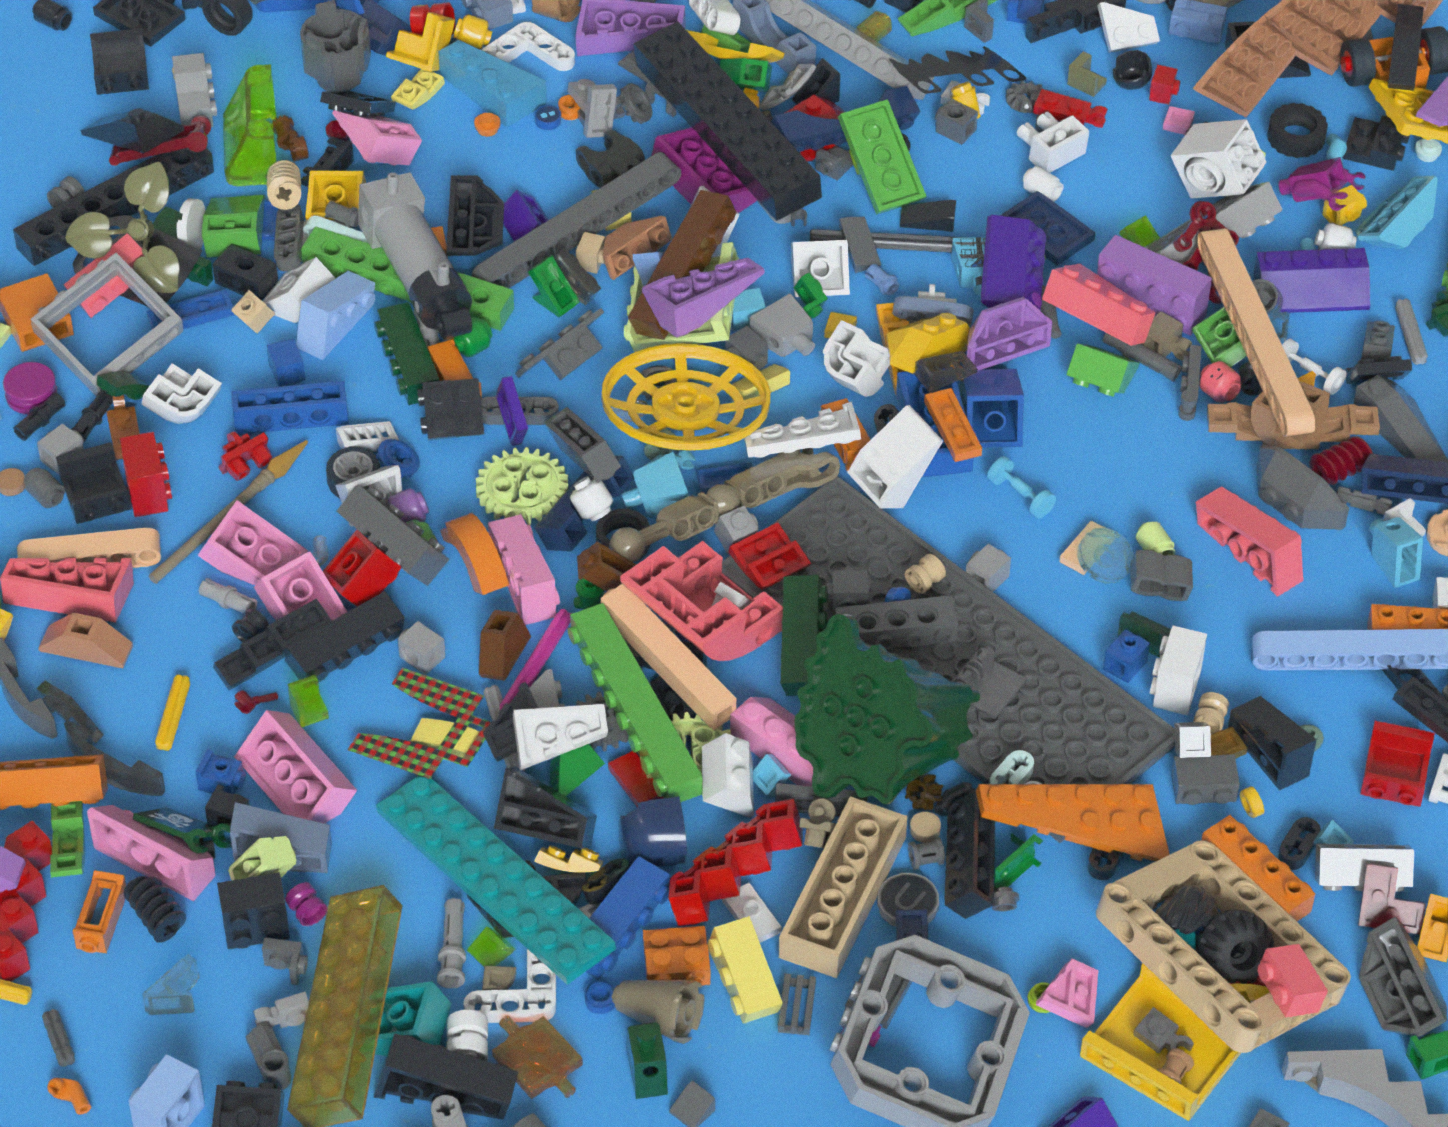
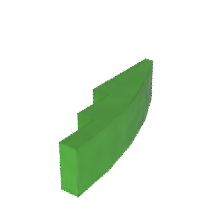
M925 0L897 19L911 36H916L964 19L966 7L979 0ZM987 0L988 5L994 3L997 0Z

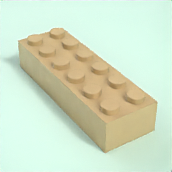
M850 796L779 936V958L834 978L838 977L878 896V891L882 883L885 882L906 839V815Z

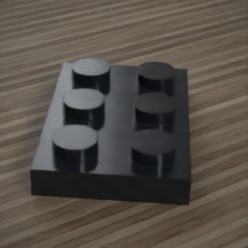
M102 0L93 7L95 16L120 30L142 28L144 43L150 47L186 20L184 11L164 0Z
M349 90L323 91L320 102L329 104L328 109L342 112L344 110L352 111L353 109L354 115L362 117L385 116V112H394L396 101Z

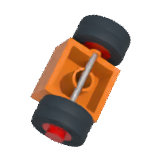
M1442 26L1421 30L1415 87L1426 89L1429 75L1448 72V32ZM1394 36L1374 40L1357 38L1346 40L1342 43L1340 64L1343 77L1349 86L1370 85L1373 78L1389 81Z

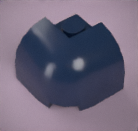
M359 0L365 12L360 16L367 19L369 26L370 49L381 55H386L387 51L395 50L399 30L411 32V27L374 1Z
M680 797L637 803L638 809L628 813L626 816H620V850L622 858L628 860L630 866L638 856L655 866H674L685 863L687 842Z

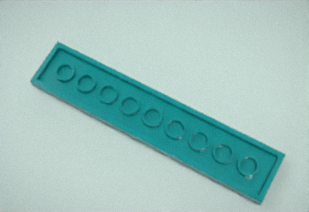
M418 775L376 804L377 812L567 985L616 950L615 941L432 778L428 779Z

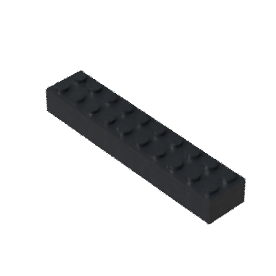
M678 21L633 43L636 66L776 221L822 198L820 175Z

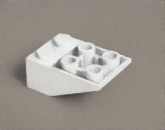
M907 405L859 451L847 473L879 508H904L943 440L910 405Z

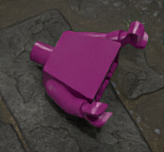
M1341 157L1298 167L1287 179L1279 180V190L1281 195L1292 194L1295 202L1315 199L1328 200L1330 208L1339 211L1347 205H1339L1335 199H1345L1348 197V194L1338 191L1347 182L1351 183L1356 190L1363 189L1364 185L1356 184L1354 179L1357 177L1365 179L1366 176L1362 172L1349 173V170L1343 168Z

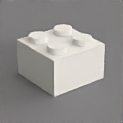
M1172 625L1169 637L1163 636L1159 652L1162 654L1160 658H1156L1152 674L1157 677H1153L1150 694L1155 695L1153 707L1188 716L1202 670L1207 639L1206 633Z

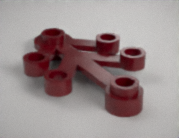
M1198 201L1191 206L1189 212L1191 222L1184 233L1174 239V248L1178 252H1185L1192 247V239L1199 230L1202 232L1226 228L1216 219V209L1211 203ZM1228 230L1236 246L1239 242V237L1236 232ZM1181 240L1185 242V247L1182 246ZM1198 246L1189 260L1182 263L1198 271L1197 267L1202 261ZM1211 281L1209 300L1215 304H1222L1220 296L1218 297L1215 292L1216 287L1213 281Z

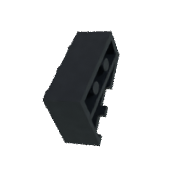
M1262 696L1231 709L1228 728L1233 727L1246 745L1249 755L1279 791L1309 777L1317 739Z

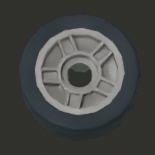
M348 447L337 451L330 457L326 466L327 484L330 491L340 498L335 485L380 469L379 460L370 450L361 447Z

